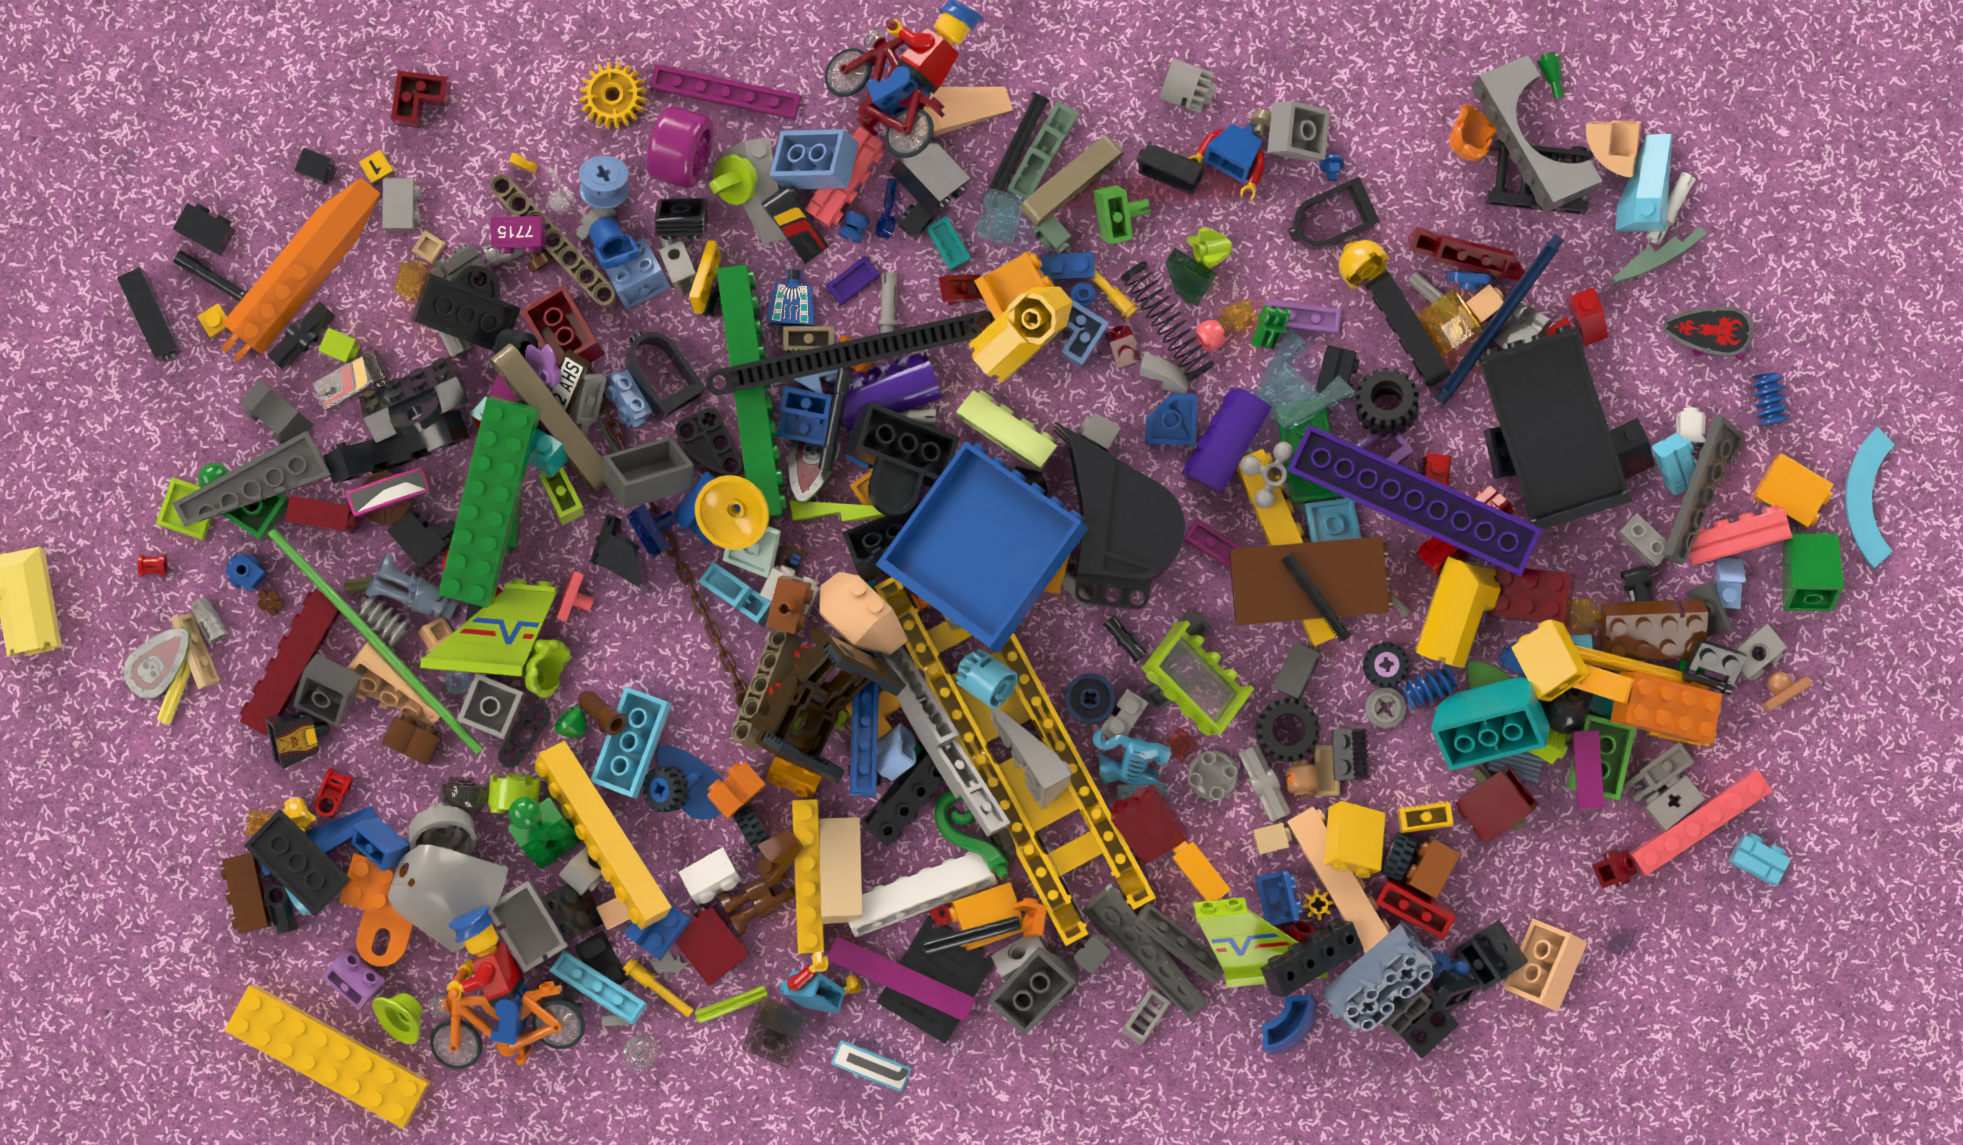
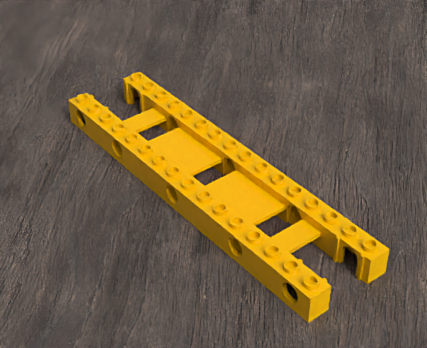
M891 577L874 586L878 595L894 610L908 638L904 644L913 661L915 659L926 670V683L959 733V736L956 738L1009 819L1010 824L1004 828V831L1043 905L1047 906V912L1065 946L1088 935V932L1085 929L1086 923H1082L1070 901L1071 895H1067L1058 877L1103 854L1111 869V876H1115L1126 897L1125 902L1130 904L1132 910L1155 899L1156 897L1124 837L1111 822L1109 809L1015 634L1011 635L999 653L994 651V653L990 654L1018 674L1015 689L1010 697L998 708L1019 725L1031 719L1042 743L1055 752L1062 762L1065 761L1072 772L1069 786L1043 809L1039 807L1024 782L1027 779L1023 768H1016L1013 757L998 765L988 748L987 742L999 736L990 719L991 708L957 684L958 679L956 678L959 672L950 676L940 658L939 653L973 635L962 627L952 630L947 621L926 631L918 616L919 610L915 609L903 588L904 585ZM1079 809L1090 832L1046 855L1034 832Z

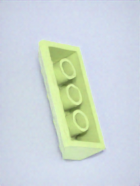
M973 390L956 411L957 418L1036 471L1041 472L1057 448V445L1054 444L1055 439L1045 432L1039 434L1033 430L1034 425L1024 418L1018 420L1012 416L1014 412L1007 406L1001 404L998 407L992 403L991 400L993 398L986 392L980 390L977 393Z

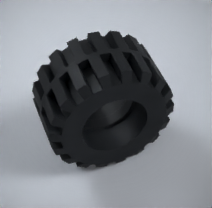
M1383 368V372H1379L1378 369L1373 370L1372 376L1367 374L1364 376V382L1360 381L1358 384V390H1356L1355 394L1357 418L1359 422L1362 421V427L1365 430L1370 428V433L1373 435L1379 432L1380 437H1386V434H1391V437H1395L1398 431L1401 434L1405 433L1406 426L1411 428L1414 424V419L1418 417L1419 392L1418 388H1415L1414 380H1409V375L1405 372L1402 375L1399 374V369L1395 368L1393 372L1389 371V368ZM1382 395H1393L1401 400V404L1393 410H1381L1373 402Z
M1283 698L1272 702L1259 714L1257 724H1255V736L1259 742V747L1267 756L1277 761L1292 762L1308 756L1315 749V745L1320 738L1319 731H1321L1318 723V716L1314 714L1313 709L1307 706L1305 702L1295 700V698ZM1281 716H1294L1302 725V736L1293 745H1283L1273 735V725Z

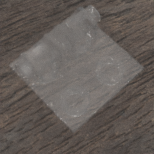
M541 162V167L558 188L548 197V204L552 210L558 215L564 214L572 207L577 211L578 209L574 205L577 200L566 185L561 188L559 184L562 183V180L551 166L546 168Z

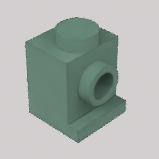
M1053 215L1038 227L1036 226L1032 230V234L1035 237L1039 234L1041 235L1039 240L1047 250L1052 248L1058 254H1062L1071 245L1068 242L1071 240V235Z

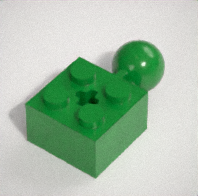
M208 463L198 473V484L202 488L226 475L229 471L220 463ZM282 493L259 501V508L253 511L254 508L250 504L221 515L256 538L266 541L268 538L267 534L276 526L288 508L290 497Z
M520 797L510 805L509 819L512 824L508 826V829L519 847L541 870L582 841L576 835L575 827L570 819L564 816L562 810L550 797L540 804L531 797Z

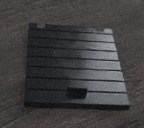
M928 915L899 964L974 997L994 964L991 958L993 954L991 953L987 960L982 959L980 955L983 953L984 948L981 946L971 950H966L965 946H957L931 954H924L922 948L923 941L956 932L946 925H940L938 931L931 928L935 920H932L931 916ZM886 986L876 1003L945 1045L960 1021L953 1016Z

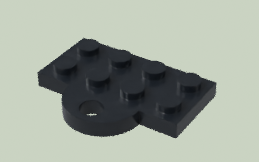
M469 265L459 269L451 281L428 273L411 321L494 352L497 335L502 330L514 328L520 307L499 300L500 285L492 271L482 266ZM477 272H481L484 275V281L479 286L475 285L473 277Z

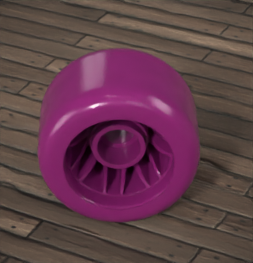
M677 107L664 109L656 120L648 144L646 157L648 174L655 180L679 187L691 188L695 186L705 171L713 142V124L711 120L703 114Z

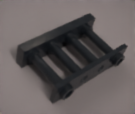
M1499 138L1497 141H1493L1490 150L1499 151L1495 188L1486 193L1485 204L1543 210L1537 204L1529 185L1524 182L1522 175L1520 190L1517 193L1507 192L1508 189L1505 188L1509 151L1504 142ZM1530 145L1541 155L1548 156L1549 159L1557 162L1558 158L1573 159V163H1581L1583 160L1588 161L1593 157L1592 151H1587V148L1582 146L1564 149ZM1580 197L1550 211L1584 215L1588 211L1589 201H1584Z

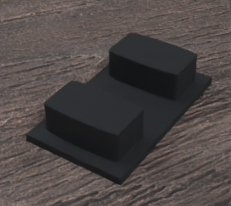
M604 931L574 946L583 963L614 983L620 985L629 980L628 976L625 975L626 972L622 970L623 967Z

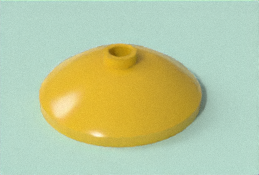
M725 475L711 480L701 489L695 502V517L700 530L711 542L725 549L740 550L752 546L764 535L769 523V508L764 495L753 483L742 477ZM734 504H738L741 511L736 510Z

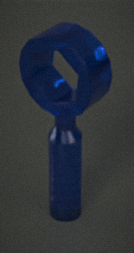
M894 178L887 179L884 200L885 212L879 217L876 225V236L886 240L892 236L896 225V219L891 215L897 187V179Z

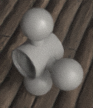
M1280 442L1274 447L1273 454L1276 460L1267 467L1261 466L1260 461L1254 456H1247L1241 461L1240 468L1245 475H1262L1265 487L1255 495V503L1259 508L1268 509L1274 504L1275 496L1272 491L1286 479L1287 473L1283 464L1292 458L1294 452L1292 446L1287 442ZM1268 470H1278L1281 475L1278 482L1270 481L1267 476Z

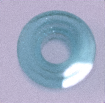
M450 671L445 677V687L452 694H463L470 686V678L466 672ZM456 677L462 679V684L459 687L453 684V680Z

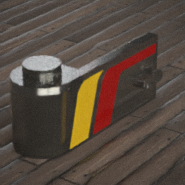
M374 350L315 381L312 385L323 409L328 410L366 388L375 387V389L386 385L392 376L380 351Z

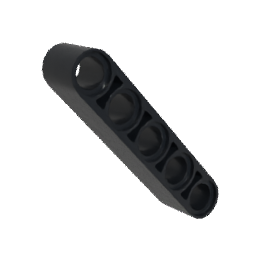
M1385 271L1365 283L1367 291L1370 290L1374 296L1372 299L1380 312L1385 313L1387 317L1385 320L1393 333H1397L1400 337L1398 341L1407 355L1410 354L1413 358L1412 363L1420 376L1423 375L1426 379L1425 384L1430 388L1450 376L1449 367L1391 274Z

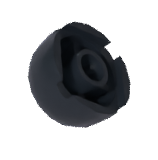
M1571 687L1550 702L1539 699L1550 724V729L1559 733L1570 734L1576 729L1579 730L1588 717L1589 702L1581 689Z

